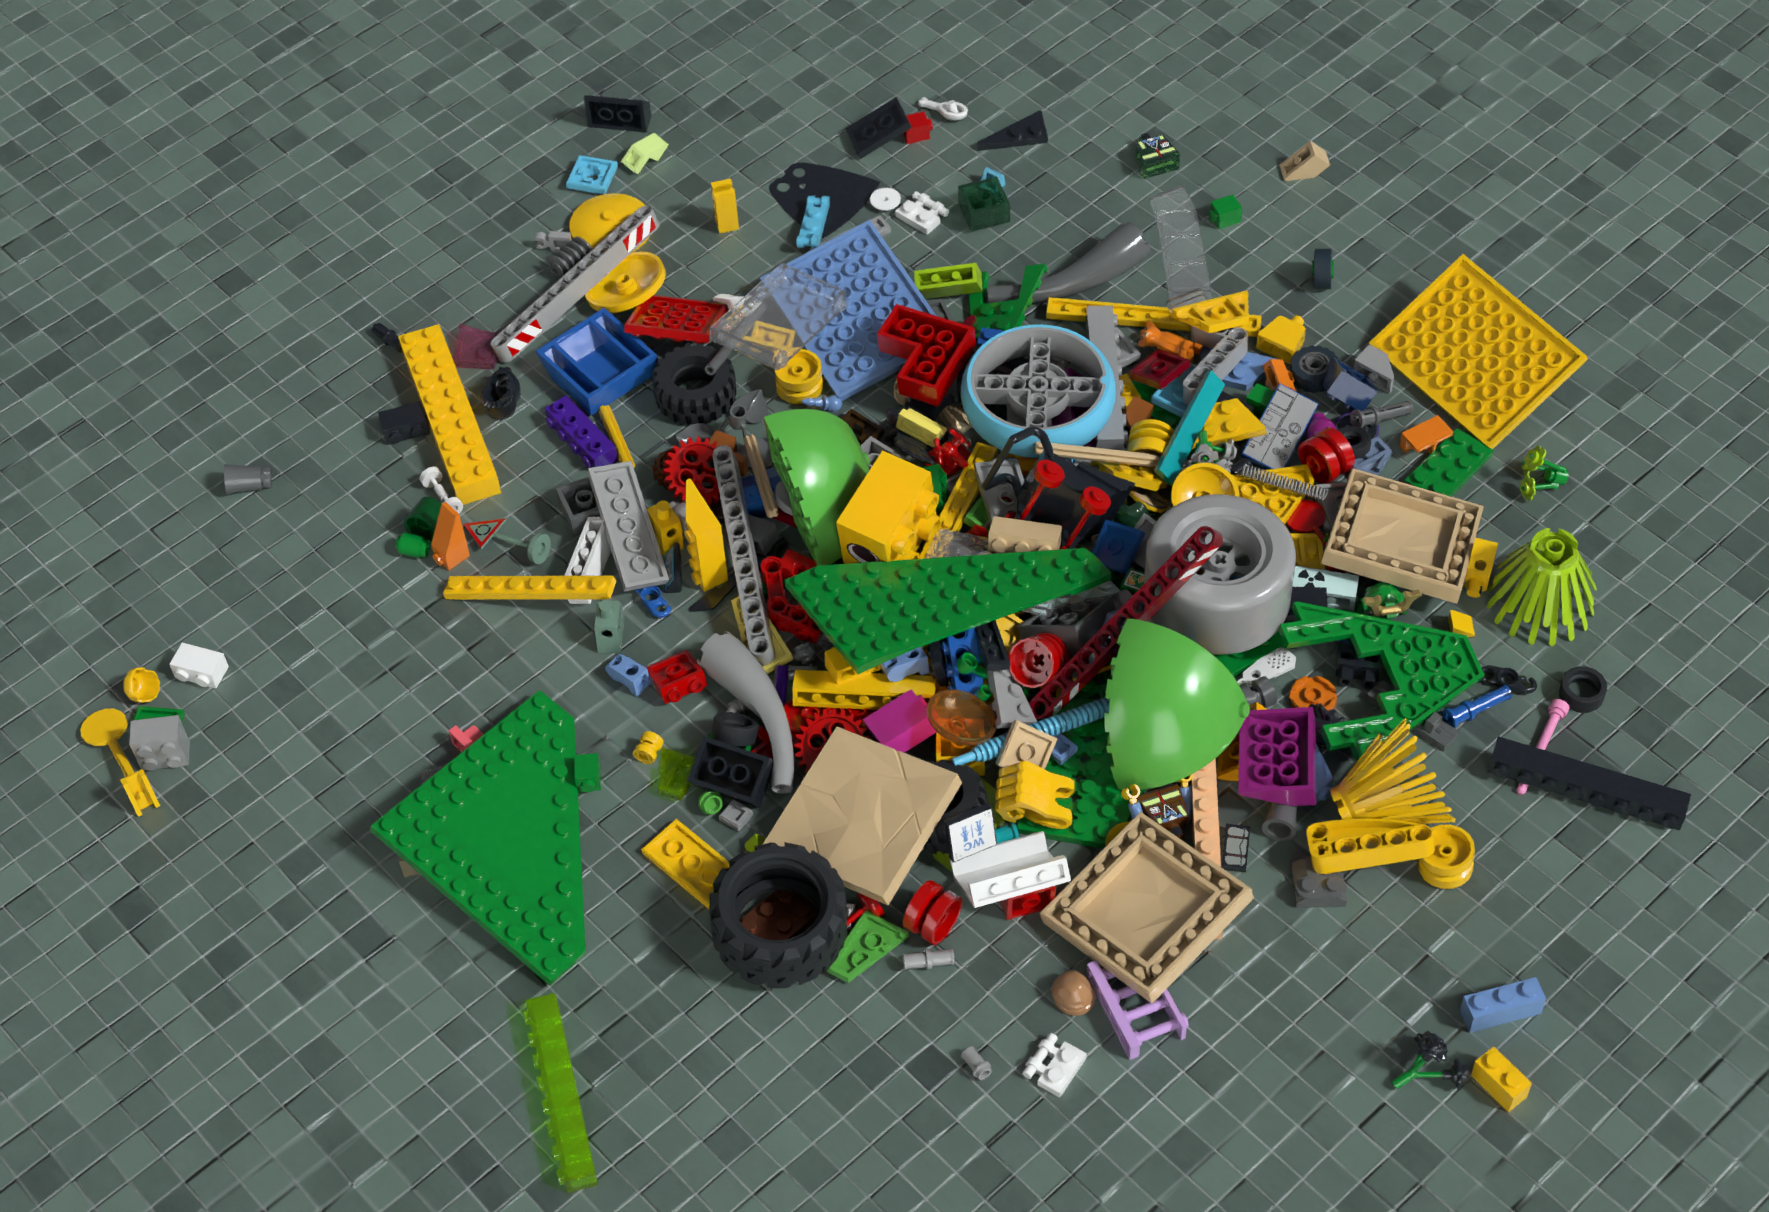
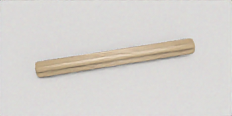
M752 434L745 436L744 444L766 515L769 518L777 517L779 514L778 507L756 438Z
M1037 441L1034 452L1037 455H1041L1044 449L1041 442ZM1051 443L1054 453L1064 458L1156 467L1162 456Z

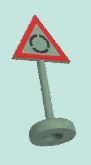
M506 518L463 524L481 550L493 537L526 547L528 559L535 564H542L549 555L551 540L547 534L537 533L529 542L496 533L506 522Z

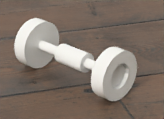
M437 467L425 469L420 475V481L426 488L434 487L439 498L460 514L463 509L460 499L457 497L448 498L449 495L443 486L439 484L443 477L441 471Z

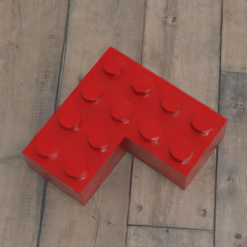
M899 304L894 306L877 333L880 352L907 360L897 375L899 394L935 406L940 405L976 346L974 327Z

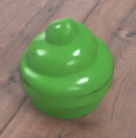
M712 790L703 792L698 800L699 808L705 814L719 812L722 808L721 795Z

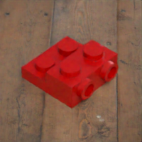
M688 650L645 667L648 670L650 680L656 687L658 695L665 704L678 702L683 696L690 693H699L704 687L708 686L703 669L697 664Z

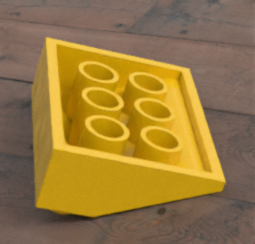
M688 479L686 480L687 530L685 531V536L689 542L687 550L691 556V559H689L693 570L691 577L695 585H700L702 590L706 592L728 581L721 524L692 480Z

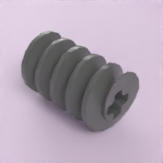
M574 237L572 241L567 242L554 255L548 257L547 263L550 271L559 280L592 251L591 246L581 237Z

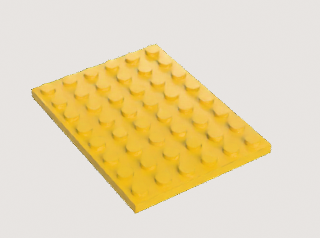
M1464 254L1453 262L1369 342V345L1388 354L1390 364L1472 436L1491 449H1494L1588 360L1582 351Z

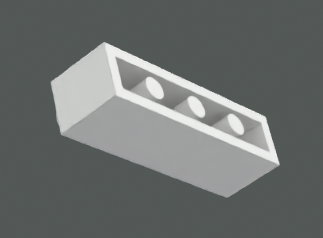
M601 517L587 518L564 576L602 575L611 548ZM568 599L570 604H590L592 599Z

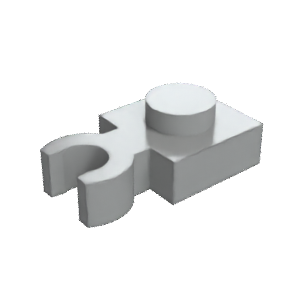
M550 231L549 235L537 232L535 240L538 241L537 248L545 249L550 247L552 252L560 250L567 242L572 241L570 232Z

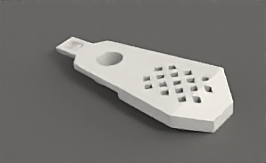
M1277 648L1243 672V678L1238 680L1237 683L1239 686L1245 683L1250 685L1252 680L1257 679L1252 677L1254 674L1260 677L1266 676L1268 679L1276 678L1295 668L1296 657L1288 649Z

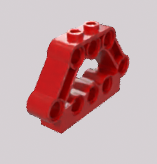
M790 549L786 551L782 559L775 556L765 558L761 562V578L763 583L766 584L768 596L767 613L772 624L780 631H787L796 635L802 641L817 644L821 630H816L819 627L801 605L793 606L788 603L783 587V578L786 580L816 567L815 561Z

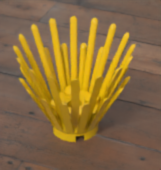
M1406 718L1382 743V735L1380 736L1379 733L1341 783L1330 789L1334 802L1338 801L1336 803L1342 820L1365 818L1393 819L1424 825L1455 822L1456 819L1450 814H1438L1452 811L1450 807H1444V802L1439 801L1411 806L1444 797L1445 793L1443 791L1418 796L1435 790L1436 786L1434 784L1403 792L1436 778V773L1430 772L1391 788L1426 769L1424 763L1413 767L1426 759V753H1421L1401 766L1393 768V766L1416 750L1417 746L1414 743L1417 741V736L1410 738L1385 758L1389 752L1409 735L1410 723L1406 725Z

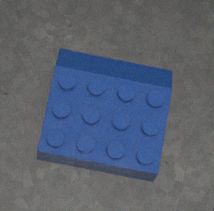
M605 308L536 350V354L551 379L591 416L600 410V406L609 405L652 377L653 370L658 362L657 354L638 337L631 335V333H624L625 326Z

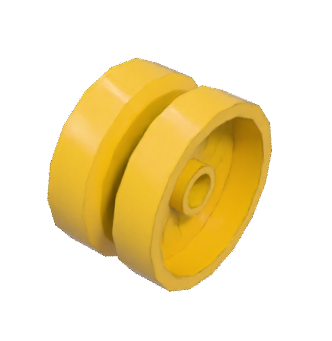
M792 349L782 353L777 358L774 370L776 389L781 399L792 404H803L802 399H814L821 394L823 389L821 360L815 353L805 349Z
M1454 825L1432 827L1435 851L1429 857L1418 859L1421 876L1430 885L1441 889H1453L1462 886L1470 879L1474 868L1475 848L1473 839L1465 830Z

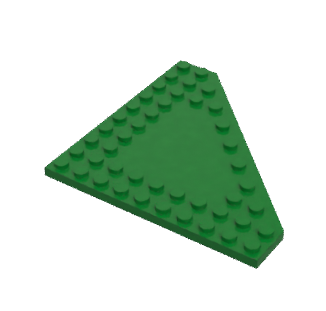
M539 690L372 824L370 831L551 986L585 955L586 947L578 787H576L574 779V755H576L574 717Z

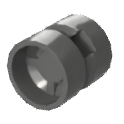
M1266 676L1252 680L1250 685L1247 683L1240 685L1249 705L1258 702L1263 707L1268 708L1277 703L1275 689Z

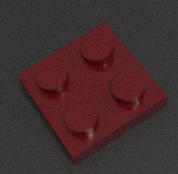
M1157 349L1128 373L1131 380L1162 390L1191 365L1187 358Z

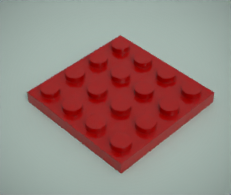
M653 295L637 306L625 323L624 333H631L633 336L649 335L655 339L673 338L674 341L679 342L689 340L697 344L709 343L726 316L728 307L723 303Z

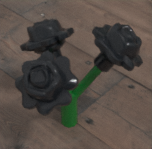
M1425 1031L1424 1034L1417 1033L1414 1037V1040L1418 1043L1419 1050L1417 1052L1418 1056L1411 1068L1392 1080V1083L1398 1090L1414 1078L1443 1077V1080L1451 1079L1457 1090H1461V1085L1469 1082L1470 1074L1468 1066L1461 1064L1459 1058H1455L1454 1064L1450 1069H1442V1072H1417L1425 1062H1430L1432 1059H1435L1437 1062L1447 1060V1044L1436 1034Z

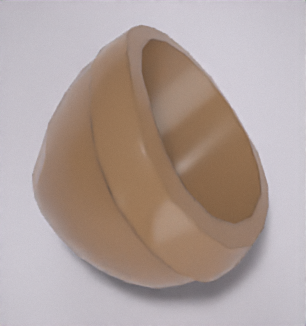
M1066 971L1056 978L1051 988L1055 1004L1062 1012L1078 1016L1091 1010L1095 1002V989L1084 975L1078 971Z

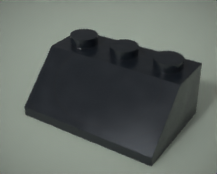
M584 95L588 127L647 133L652 117L650 101Z

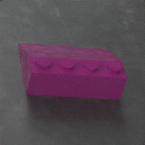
M1313 707L1250 710L1249 715L1245 718L1240 728L1239 795L1289 806L1316 805V721Z

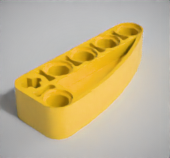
M1375 818L1333 820L1311 824L1306 832L1314 871L1319 874L1421 859L1431 856L1435 851L1432 829L1427 825L1409 821Z

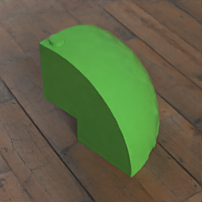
M795 409L764 416L772 463L788 491L794 523L816 565H830L843 557L836 521L868 474L869 457L866 452L863 453L850 426L839 417L828 412L812 409Z
M1127 618L1117 641V644L1120 645L1117 658H1112L1111 661L1112 679H1108L1105 698L1110 699L1109 713H1105L1104 721L1105 732H1109L1108 745L1106 747L1107 753H1112L1114 764L1110 767L1118 790H1123L1124 788L1131 790L1130 785L1133 784L1137 785L1140 790L1179 781L1212 762L1235 738L1245 718L1249 715L1250 706L1233 675L1205 648L1186 636L1166 627Z

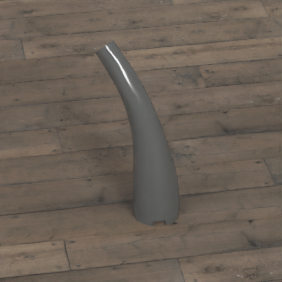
M1122 222L1071 266L1057 274L1041 279L1042 283L1039 289L1035 290L1032 296V303L1048 301L1049 297L1064 298L1104 284L1124 274L1151 253L1150 243H1144L1140 237L1144 233L1136 225L1130 222L1126 224ZM1022 284L988 286V303L1019 299Z

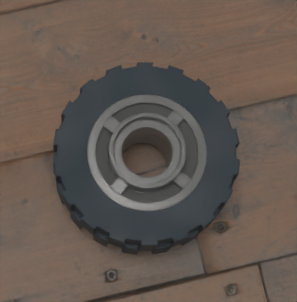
M1318 345L1301 348L1300 351L1295 353L1291 361V372L1295 380L1293 384L1306 392H1324L1323 382L1332 357L1336 359L1338 357L1335 356L1333 351Z

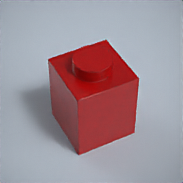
M925 112L907 115L912 128L903 133L906 143L911 144L929 140L930 131L933 130L931 119H927Z

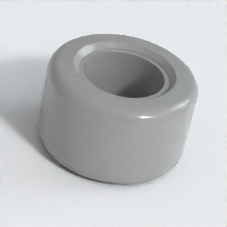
M1213 494L1198 496L1173 506L1157 520L1148 537L1144 584L1198 528L1209 526L1219 531L1223 536V543L1199 569H1203L1205 573L1202 575L1195 573L1151 618L1152 622L1186 636L1215 655L1247 651L1266 642L1278 631L1280 624L1284 623L1290 608L1296 551L1292 536L1287 527L1274 513L1264 506L1249 499L1233 495ZM1209 533L1206 536V544L1211 542L1212 533ZM1194 550L1188 556L1189 561L1195 558ZM1178 568L1172 571L1173 579L1178 575ZM1233 575L1242 576L1239 579L1230 580ZM1161 585L1155 589L1156 596L1161 593Z

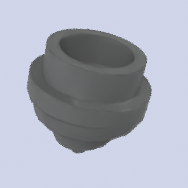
M810 642L801 644L793 649L795 652L793 655L794 659L798 663H802L804 666L813 664L812 661L815 659L816 649L812 647Z

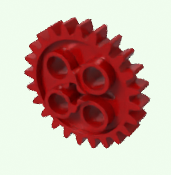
M697 436L696 441L693 442L688 437L687 444L681 440L679 448L674 445L672 447L673 453L668 452L666 457L669 460H665L663 463L667 468L663 469L662 474L667 475L664 483H671L667 490H675L673 498L680 495L682 497L681 503L686 501V483L680 477L687 476L692 480L709 507L711 500L718 504L720 493L717 478L714 477L716 475L715 468H710L707 464L709 461L714 462L713 452L716 449L717 441L711 445L709 444V438L701 442L700 437ZM686 456L694 457L696 462L687 461ZM697 469L701 470V475L697 474ZM702 482H709L712 488H705Z
M833 708L830 715L823 709V716L821 717L816 712L814 713V721L806 718L808 727L800 725L803 735L796 734V739L801 741V743L794 744V748L801 751L797 752L795 757L798 759L803 758L798 765L799 767L807 766L804 771L806 775L828 741L822 733V729H826L829 737L832 735V729L836 726H840L847 731L870 740L871 736H864L868 728H859L862 720L854 722L853 713L847 718L845 717L844 709L840 715L836 714L835 708ZM817 737L821 738L824 743L821 747L815 748L810 744L811 740Z

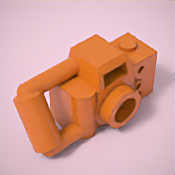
M1270 359L1262 365L1267 377L1265 381L1267 388L1276 391L1281 383L1296 391L1293 384L1295 381L1293 374L1286 369L1282 359Z

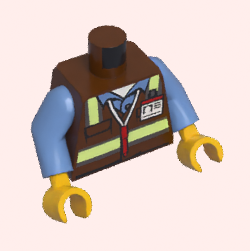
M1193 774L1187 776L1186 779L1179 780L1178 782L1181 783V786H1178L1176 783L1139 795V787L1135 784L1130 785L1132 795H1130L1128 788L1122 790V797L1130 802L1128 807L1132 819L1142 812L1179 839H1184L1185 834L1182 830L1186 827L1192 811V791L1188 781L1192 779Z

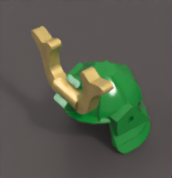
M1378 582V584L1367 588L1366 594L1362 598H1358L1355 613L1362 615L1370 613L1374 617L1390 620L1396 618L1399 614H1407L1406 610H1408L1414 600L1422 596L1420 589L1411 592H1399L1392 584Z

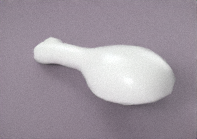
M922 97L917 103L919 107L938 111L949 120H962L967 116L968 112L965 105L954 100L937 103Z

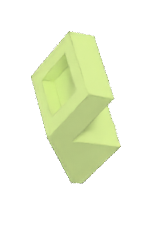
M653 133L634 143L621 162L634 173L639 174L647 160L652 158L658 161L669 144Z

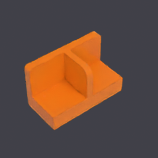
M1437 415L1402 432L1399 447L1404 453L1411 449H1414L1416 452L1426 449L1431 454L1436 449L1437 443L1451 437L1453 431Z

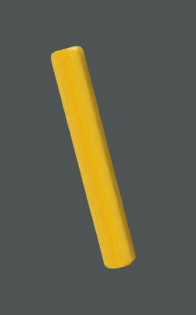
M609 405L600 406L598 412L611 442L616 446L617 457L620 463L632 461L634 468L635 463Z

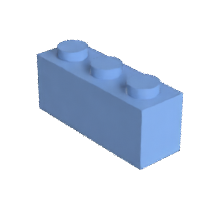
M1534 977L1466 995L1463 997L1460 1013L1469 1033L1542 1014L1546 997L1537 978Z

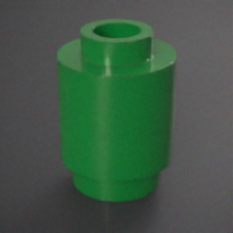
M403 532L401 536L397 537L395 547L401 555L421 559L428 556L431 541L424 536Z

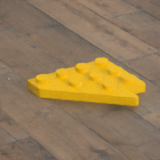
M1307 464L1266 470V476L1268 471H1270V475L1272 472L1274 473L1273 478L1275 473H1277V477L1279 474L1281 475L1280 479L1284 476L1283 481L1287 476V481L1288 478H1291L1290 483L1294 478V483L1295 480H1298V482L1301 480V485L1302 482L1308 483V487L1311 484V489L1314 484L1313 476ZM1232 475L1238 485L1239 497L1249 499L1264 506L1284 524L1301 500L1306 497L1304 494L1301 495V492L1298 494L1297 492L1294 493V490L1291 492L1287 488L1273 486V484L1270 485V483L1256 481V479L1246 478V476Z

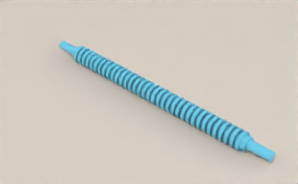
M1104 697L1028 726L1051 736L1058 735L1104 718L1105 713H1109L1110 699ZM1008 733L989 739L987 742L984 741L981 744H976L975 748L971 749V752L952 758L951 763L953 762L955 766H961L974 760L976 762H985L998 757Z

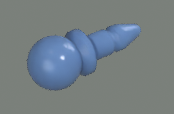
M823 395L822 398L802 399L803 404L821 407L822 411L827 409L830 412H836L842 407V401L836 395L829 397Z

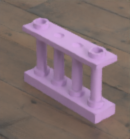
M1097 960L1087 964V978L1095 989V994L1129 1060L1139 1057L1142 1042L1164 1033L1176 1030L1181 1040L1186 1038V1030L1189 1027L1188 1020L1183 1012H1179L1167 989L1153 1004L1148 1003L1129 1011L1122 1010L1119 1005L1120 1000L1135 995L1137 992L1129 986L1119 990L1111 989L1108 982L1109 979L1115 976L1104 968L1101 969ZM1163 1008L1170 1018L1169 1021L1141 1032H1133L1130 1026L1132 1020Z

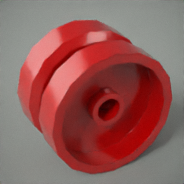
M1332 427L1322 429L1314 437L1312 436L1302 442L1298 448L1301 464L1308 465L1313 479L1319 484H1329L1338 478L1339 475L1353 468L1355 464V455L1348 440Z
M932 880L926 881L911 899L904 914L903 927L915 934L922 932L923 939L933 945H937L946 938L955 925L961 912L963 899L951 891L944 893V888Z

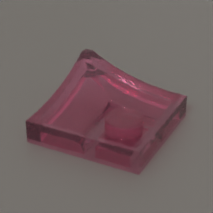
M459 324L457 343L453 355L455 367L495 369L498 357L491 346V341L499 333Z

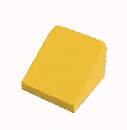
M1450 610L1448 615L1450 632L1467 635V637H1475L1472 617L1455 610Z

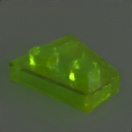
M662 747L660 751L662 763L659 768L661 778L659 779L658 790L662 796L682 801L691 786L687 779L696 757Z

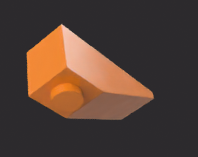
M444 502L441 504L431 546L434 553L432 555L434 561L439 566L443 565L450 571L468 558L470 554L460 514L448 503Z

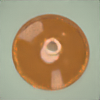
M952 689L943 690L934 694L928 702L926 715L929 723L939 735L948 741L965 746L980 745L989 741L995 733L996 717L994 712L984 701L971 693Z

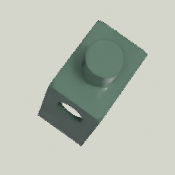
M599 600L597 602L594 629L598 653H621L625 616L620 601ZM608 630L611 631L612 636L607 637L606 632Z

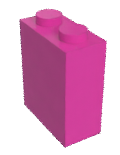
M911 689L863 719L876 742L903 753L939 731L935 723L938 720L935 712L931 707L926 709L928 705L921 695L916 696Z

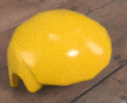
M144 667L130 669L123 680L124 693L134 702L145 703L156 699L160 691V681L157 673L146 670Z

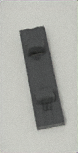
M1381 679L1367 694L1366 700L1380 708L1376 700L1378 694L1395 691V689ZM1433 712L1429 718L1412 729V731L1442 751H1445L1459 734L1458 730L1444 722L1442 716L1436 712Z

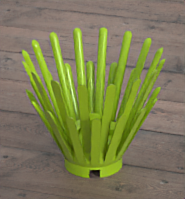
M1545 528L1537 532L1531 541L1506 555L1508 558L1498 564L1496 569L1502 568L1504 565L1506 566L1494 576L1493 583L1487 589V592L1492 591L1521 563L1487 603V608H1491L1497 600L1501 599L1523 574L1494 621L1495 624H1499L1507 611L1512 613L1529 586L1511 626L1509 635L1511 637L1516 635L1522 619L1525 623L1530 622L1537 603L1528 639L1530 645H1533L1536 641L1545 601L1543 626H1550L1549 645L1554 646L1556 644L1560 587L1562 623L1564 626L1567 625L1569 641H1573L1575 638L1571 584L1578 615L1581 618L1582 627L1585 631L1588 629V623L1579 582L1589 612L1594 616V598L1586 580L1587 577L1592 589L1597 591L1591 577L1592 573L1577 549L1578 541L1571 533L1563 529H1558L1556 533L1550 532L1551 528Z

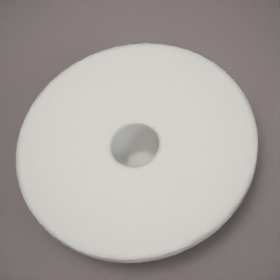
M880 188L870 196L872 206L879 210L894 209L901 201L900 194L891 188Z

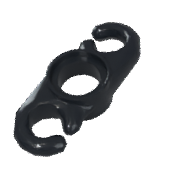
M1492 665L1481 667L1484 673L1489 672L1493 675V678L1488 679V683L1495 684L1498 688L1507 685L1511 692L1524 695L1531 694L1537 689V682L1533 677L1528 679L1531 687L1523 686L1522 682L1526 681L1527 677L1518 675L1512 668H1501ZM1509 676L1514 682L1510 684L1504 683L1501 677ZM1483 677L1480 681L1485 682L1486 678Z

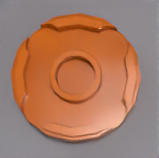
M1304 676L1296 680L1292 685L1289 701L1292 708L1309 707L1310 704L1316 705L1321 703L1324 708L1330 711L1336 707V689L1329 680L1323 677L1314 676V678H1308V676Z

